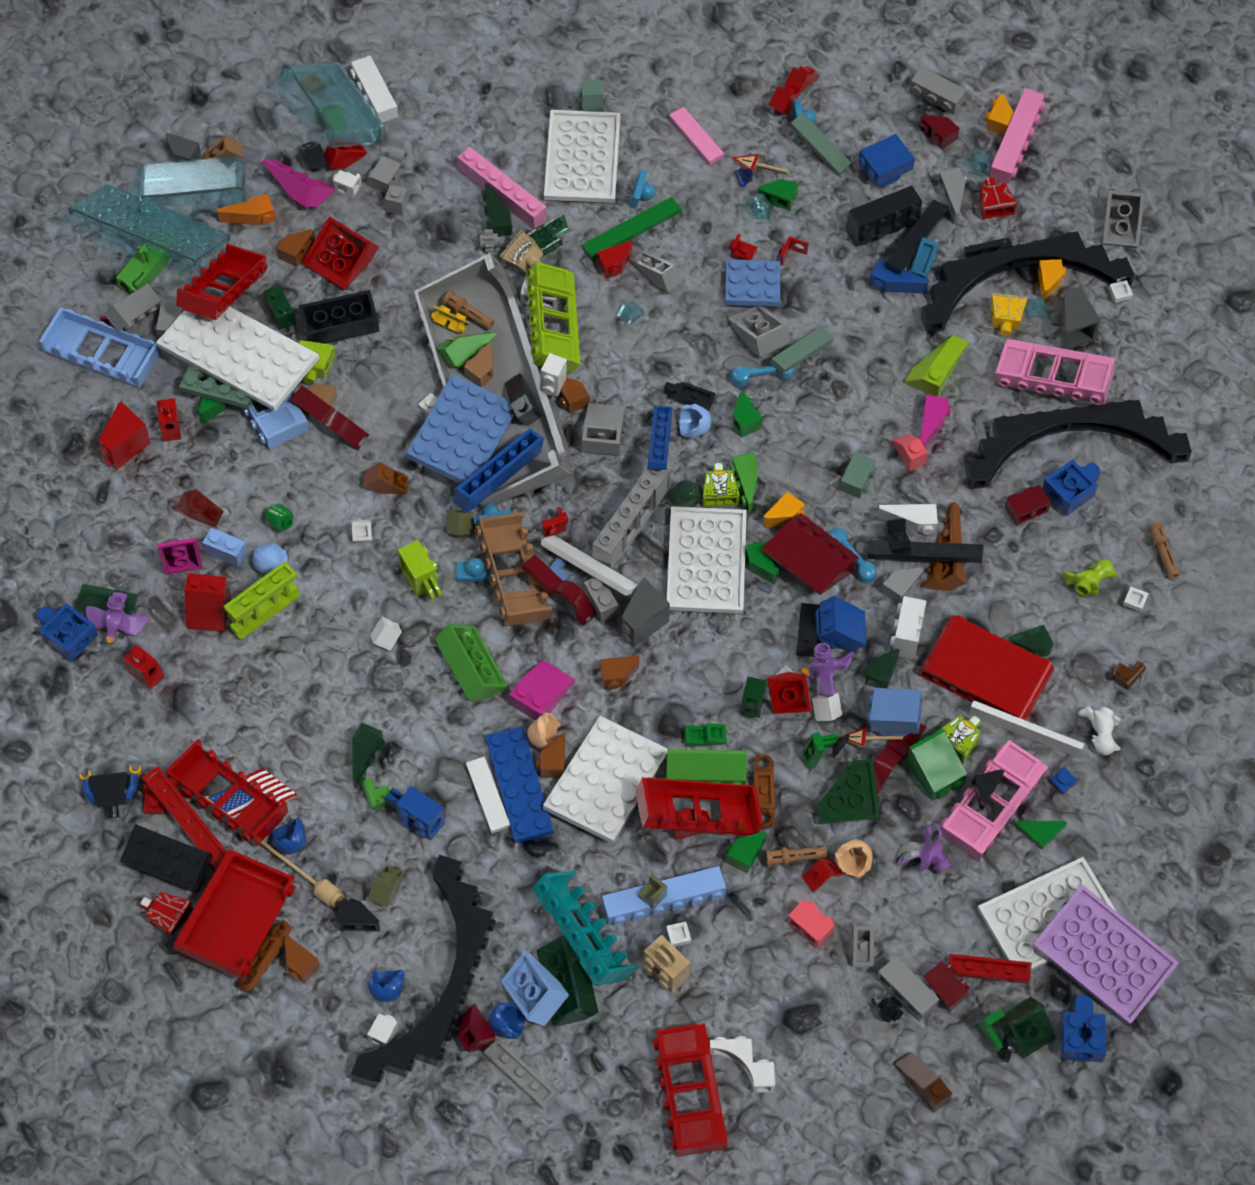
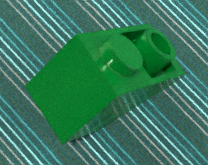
M217 383L216 385L221 386L225 383ZM200 396L202 400L201 404L197 406V415L200 416L201 423H205L226 410L228 403Z
M744 391L739 394L732 423L742 438L761 429L763 420L760 411H756L752 399L749 396L747 397Z
M768 541L746 545L745 556L749 571L772 584L776 583V576L779 575L778 565L774 564L773 559L762 551V548Z

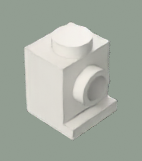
M341 170L334 175L332 180L336 192L352 198L355 197L362 185L360 174L357 173L354 176L350 172Z

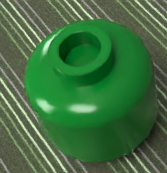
M275 504L267 509L265 519L269 526L281 532L292 526L294 516L290 509L282 504Z

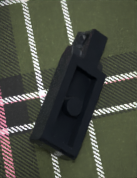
M1002 238L964 247L963 258L976 256L983 252L996 251L1000 248L1013 247L1010 238Z
M666 381L663 390L664 394L671 396L676 401L688 405L697 404L710 411L716 397L715 392L682 381L676 384Z

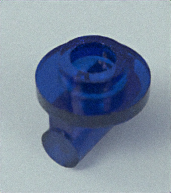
M742 166L734 172L742 188L753 181V172L749 167Z

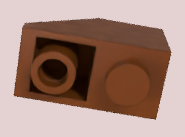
M566 377L559 396L562 407L567 408L571 414L587 407L588 403H590V396L581 381Z
M379 463L365 470L364 487L378 494H407L409 477Z

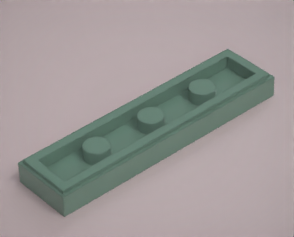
M804 113L800 114L790 123L789 126L838 176L851 165V162Z
M821 326L774 356L770 363L784 374L832 343L834 337Z

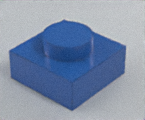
M1065 767L1049 779V782L1062 795L1076 785L1078 781Z

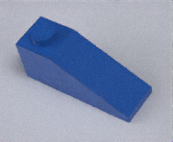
M882 259L878 261L870 275L869 285L884 292L926 293L929 280L907 270H903L901 274H898L884 267L886 261Z

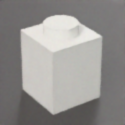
M378 1014L367 1034L368 1041L381 1048L390 1044L398 1031L396 1019L388 1014H385V1016Z

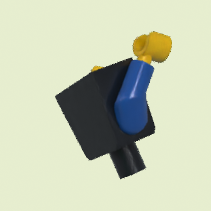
M130 766V776L129 772L92 776L91 772L88 771L89 775L87 777H83L82 773H80L79 777L82 781L83 793L91 804L96 805L97 808L106 807L107 819L119 818L118 806L127 805L137 790L139 778L142 775L141 766H139L138 771H133V767Z

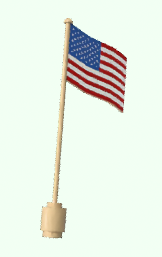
M265 769L257 770L246 776L249 783L258 782L261 786V791L266 795L269 792L273 793L278 804L299 797ZM228 789L211 797L205 796V798L215 804ZM239 789L220 809L235 819L254 799ZM265 841L260 843L314 884V896L329 907L336 908L339 906L340 900L344 899V895L338 887L327 879L316 882Z

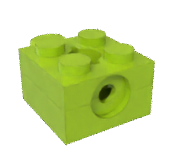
M416 540L397 549L400 569L416 596L418 597L426 593L431 601L435 599V595L438 598L441 597L442 593L437 584L439 577L436 570L438 568L435 561L429 559V552L426 546L421 545L419 540Z

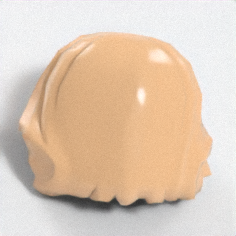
M546 712L531 723L527 730V736L531 744L539 749H544L557 738V729L561 724L552 714Z
M853 839L837 849L834 861L838 868L846 875L861 878L871 869L872 850L865 842Z

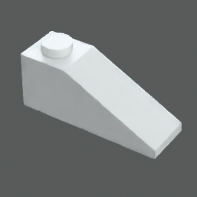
M936 504L879 505L878 518L887 521L905 518L907 530L925 535L936 533L938 525Z

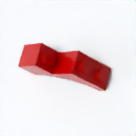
M810 66L793 67L784 86H777L768 105L781 113H789L794 99H797L811 83L816 82L820 75L815 73L816 70Z

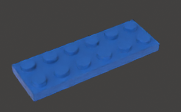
M520 726L485 735L514 842L519 843L554 834L549 813L543 809L545 800L524 727Z

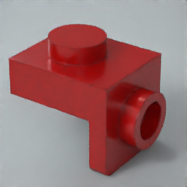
M557 507V517L542 521L544 537L566 531L568 518L566 512L562 513L561 507Z

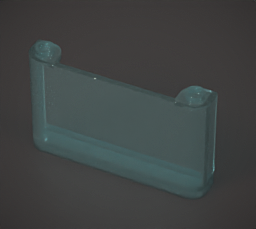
M340 62L292 64L282 67L279 75L284 82L290 83L295 79L326 123L323 138L329 147L382 142L385 136L384 124Z
M239 156L143 165L139 168L138 212L153 210L155 198L227 191L229 200L234 203L247 202L245 161Z

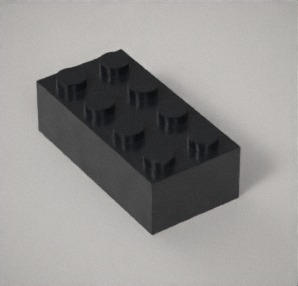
M909 186L848 210L846 232L855 247L866 245L875 239H881L890 233L899 232L908 226H914L920 218L922 200L914 187Z
M370 290L299 305L306 341L325 344L380 331Z
M135 824L120 862L199 893L214 855Z

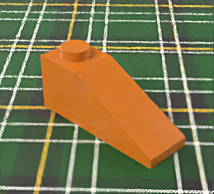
M268 193L216 209L218 220L222 223L262 225L276 220Z

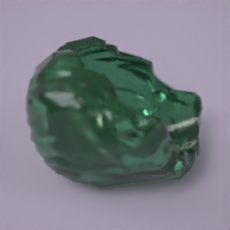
M685 479L681 480L669 489V500L680 507H694L703 497V488L698 483Z

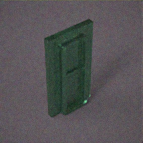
M82 584L74 609L82 614H86L87 606L107 611L109 610L107 607L108 598L113 596L114 592L128 595L124 603V612L127 615H132L138 594Z

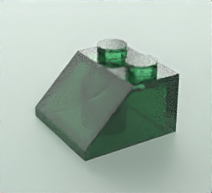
M1031 996L1004 1012L1005 1016L998 1020L1003 1033H1010L1012 1035V1046L1022 1059L1056 1039L1044 1005Z

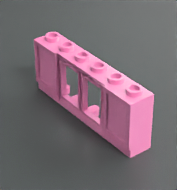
M1007 339L995 373L996 384L1003 387H1013L1040 394H1051L1056 397H1067L1077 401L1083 400L1093 404L1105 405L1116 366L1115 358ZM1036 354H1038L1040 359H1045L1046 356L1055 358L1048 379L1030 376ZM1064 359L1074 361V364L1079 366L1074 384L1055 380L1060 362H1063Z
M1010 740L1004 746L1001 745L995 753L997 756L994 760L990 759L984 768V773L1003 770L1004 774L1002 777L1019 787L1009 802L993 792L990 799L1004 808L996 820L991 822L967 806L975 796L972 787V789L968 788L962 796L964 798L962 802H957L954 805L950 817H945L940 824L943 838L979 862L985 850L992 846L998 833H1002L1007 821L1014 817L1020 804H1024L1029 792L1036 788L1041 777L1044 778L1048 766L1043 764L1042 761Z

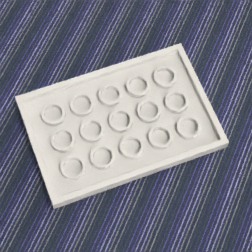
M550 110L544 200L615 203L620 113Z
M671 506L667 601L670 603V610L743 614L747 510Z
M599 716L543 804V809L613 844L638 804L636 789L641 778L655 777L667 757V748Z
M1082 857L979 905L977 910L1007 960L1032 962V971L1051 962L1032 947L1033 943L1082 884L1112 909L1115 910L1086 860Z

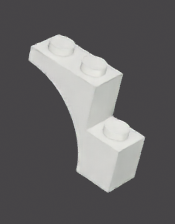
M739 1036L734 1039L716 1037L710 1040L711 1055L729 1058L740 1065L751 1081L753 1093H774V1062L764 1059L753 1062L751 1039Z

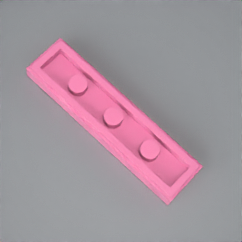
M684 107L669 114V119L709 165L724 157L722 150Z

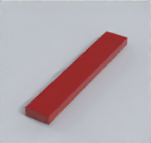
M157 766L142 777V780L198 849L214 855L210 865L216 871L227 851L159 766Z

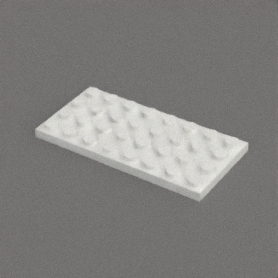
M230 306L217 320L184 310L156 342L157 347L274 411L320 359L319 354Z

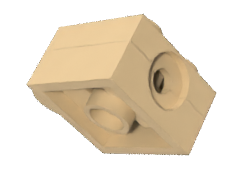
M662 935L644 950L643 968L648 975H654L658 979L659 985L664 990L668 989L673 993L690 977L691 962Z

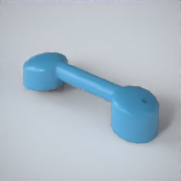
M738 366L732 371L731 384L734 387L742 388L748 384L750 376L777 373L782 379H791L794 375V367L783 374L775 366L753 369Z
M832 529L829 535L836 538L859 557L856 563L858 565L857 576L859 580L863 583L873 582L876 577L875 565L869 561H864L847 541L848 536L844 529Z

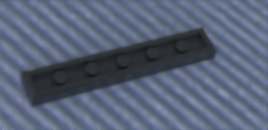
M933 199L885 262L884 267L901 274L917 253L921 239L923 237L928 239L948 212L949 206Z
M869 540L867 557L870 559L982 563L984 544L910 542V547L891 550L888 541Z

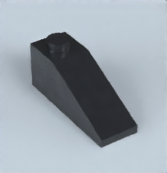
M520 373L505 383L510 404L520 421L529 426L543 416Z
M801 603L796 655L815 657L814 650L817 645L816 610L820 608L819 604Z

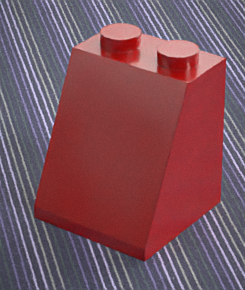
M119 402L99 438L100 451L104 456L102 458L107 466H112L116 471L151 444L146 424L126 405Z
M188 573L184 590L187 629L225 632L228 613L224 610L223 606L232 599L227 578Z

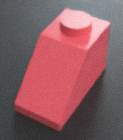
M908 433L892 440L893 445L909 471L926 464L928 452L919 438Z

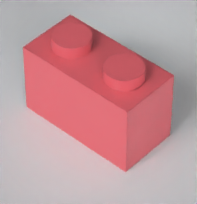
M806 899L788 915L787 923L817 949L834 932L835 925L833 920L829 916H824L820 913L818 907Z

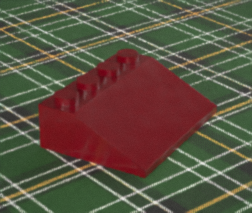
M802 513L790 519L762 548L764 553L819 595L849 576L859 559L852 550L845 547Z

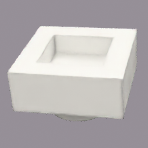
M1127 280L1109 285V290L1115 303L1132 299L1133 293Z
M430 393L418 404V408L426 415H429L438 398Z
M371 520L352 521L353 541L372 540Z
M1130 587L1123 606L1141 612L1149 593Z
M686 922L666 926L669 941L674 947L691 943Z

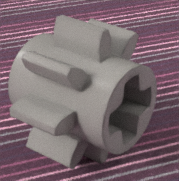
M493 229L484 230V234H480L481 248H485L486 252H493L494 247H499L498 233H493Z

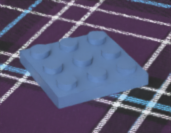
M726 259L725 305L780 307V261Z

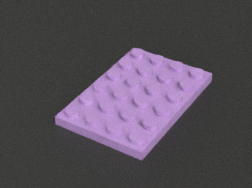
M1083 884L1032 945V947L1128 1025L1133 1022L1179 963Z

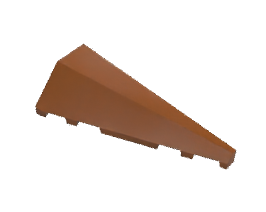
M952 502L949 504L951 509L949 516L945 517L943 521L945 523L944 530L939 533L936 543L962 544L959 505ZM933 561L931 567L927 568L928 577L926 581H923L922 587L925 589L952 591L966 584L964 562Z

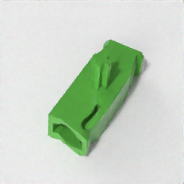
M155 232L151 239L138 247L137 253L117 275L118 288L125 290L131 295L146 284L150 285L167 265L172 252L175 253L177 251L174 240L159 232Z

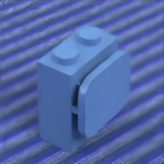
M874 688V695L870 696L871 712L867 713V723H870L871 730L876 731L880 736L904 737L909 733L919 734L923 706L922 691Z

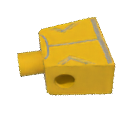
M992 294L990 305L992 326L999 328L1002 336H1010L1011 330L1017 331L1019 329L1027 297Z

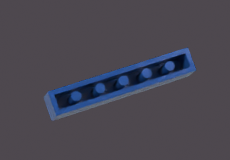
M531 428L526 430L456 487L453 503L469 513L537 457L542 451L544 438Z

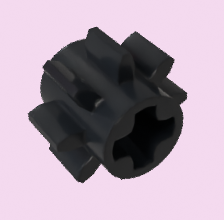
M885 997L877 1005L880 1008L878 1015L886 1022H891L892 1020L895 1022L904 1014L900 1010L903 1007L902 1003L894 997L889 999Z

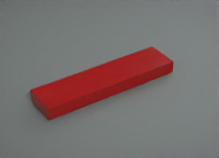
M950 954L949 963L956 970L955 976L1030 984L1032 962Z

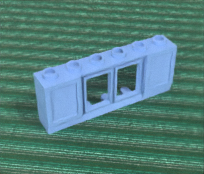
M61 307L39 340L41 349L45 353L138 388L145 382L160 357L159 347H157L155 341L143 339L137 334H130L123 330L118 332L114 327L107 325L105 322L95 321L86 315L82 316L70 309L66 310ZM88 333L105 338L94 357H85L77 352ZM111 341L127 346L115 368L111 367L107 362L104 364L99 362Z
M291 393L276 411L268 408L257 413L252 403L249 409L242 407L245 416L251 418L252 428L260 433L258 436L261 443H266L269 449L309 431L307 419L299 406L291 401L293 397Z

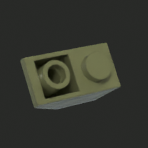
M387 865L374 878L369 901L388 907L394 900L406 871L400 870L395 865Z

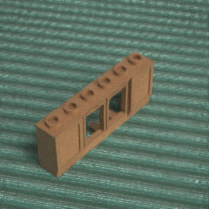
M523 512L479 518L478 525L475 526L476 537H479L480 551L485 555V568L489 569L490 584L495 589L494 598L499 604V615L503 619L505 626L549 619L553 610L552 606L546 605L548 599L547 592H542L541 587L521 567L496 570L492 555L519 551L523 564L532 557L533 545L532 543L528 544L526 540L528 529L527 527H522ZM521 574L527 575L530 590L503 593L499 578Z

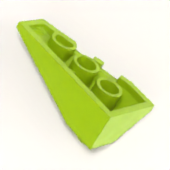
M951 335L911 369L904 383L931 396H939L969 342Z

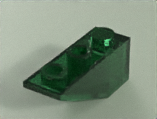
M486 183L485 191H482L483 202L487 203L484 206V214L489 218V220H486L487 230L493 229V233H498V237L512 236L510 210Z
M362 722L352 738V780L354 788H357L359 783L365 780L366 770L374 764L375 754L378 750L382 749L385 742L381 730Z

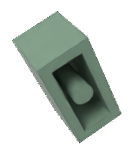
M602 80L581 82V89H578L579 111L603 112Z
M855 452L841 479L840 491L857 498H861L863 492L867 493L870 486L869 479L870 477L874 478L877 472L875 467L876 460Z

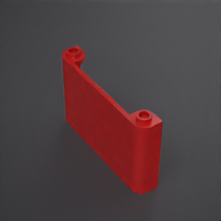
M953 615L948 620L919 669L918 676L971 703L977 701L1026 721L1053 675L1054 666L1049 659L1041 658L965 620L960 615Z
M228 849L174 943V950L239 979H243L244 976L248 977L252 969L251 963L287 898L292 897L295 892V877Z

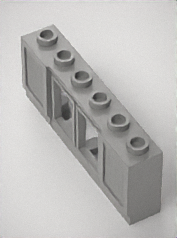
M667 467V470H645L593 542L592 552L595 560L613 570L668 493L671 483L670 468ZM648 503L647 510H644L643 507Z

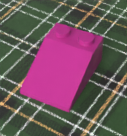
M197 538L157 544L165 575L203 569L201 549Z
M542 660L509 694L510 705L530 718L537 720L542 714L553 711L575 682V679Z

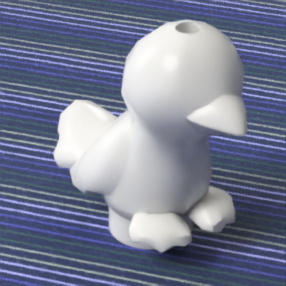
M1088 706L1078 712L1079 716L1091 721L1094 730L1097 732L1098 736L1092 735L1094 738L1092 742L1100 755L1107 756L1121 749L1112 738L1113 728L1119 725L1121 720L1114 716V712L1111 709L1100 707L1099 710L1093 711Z

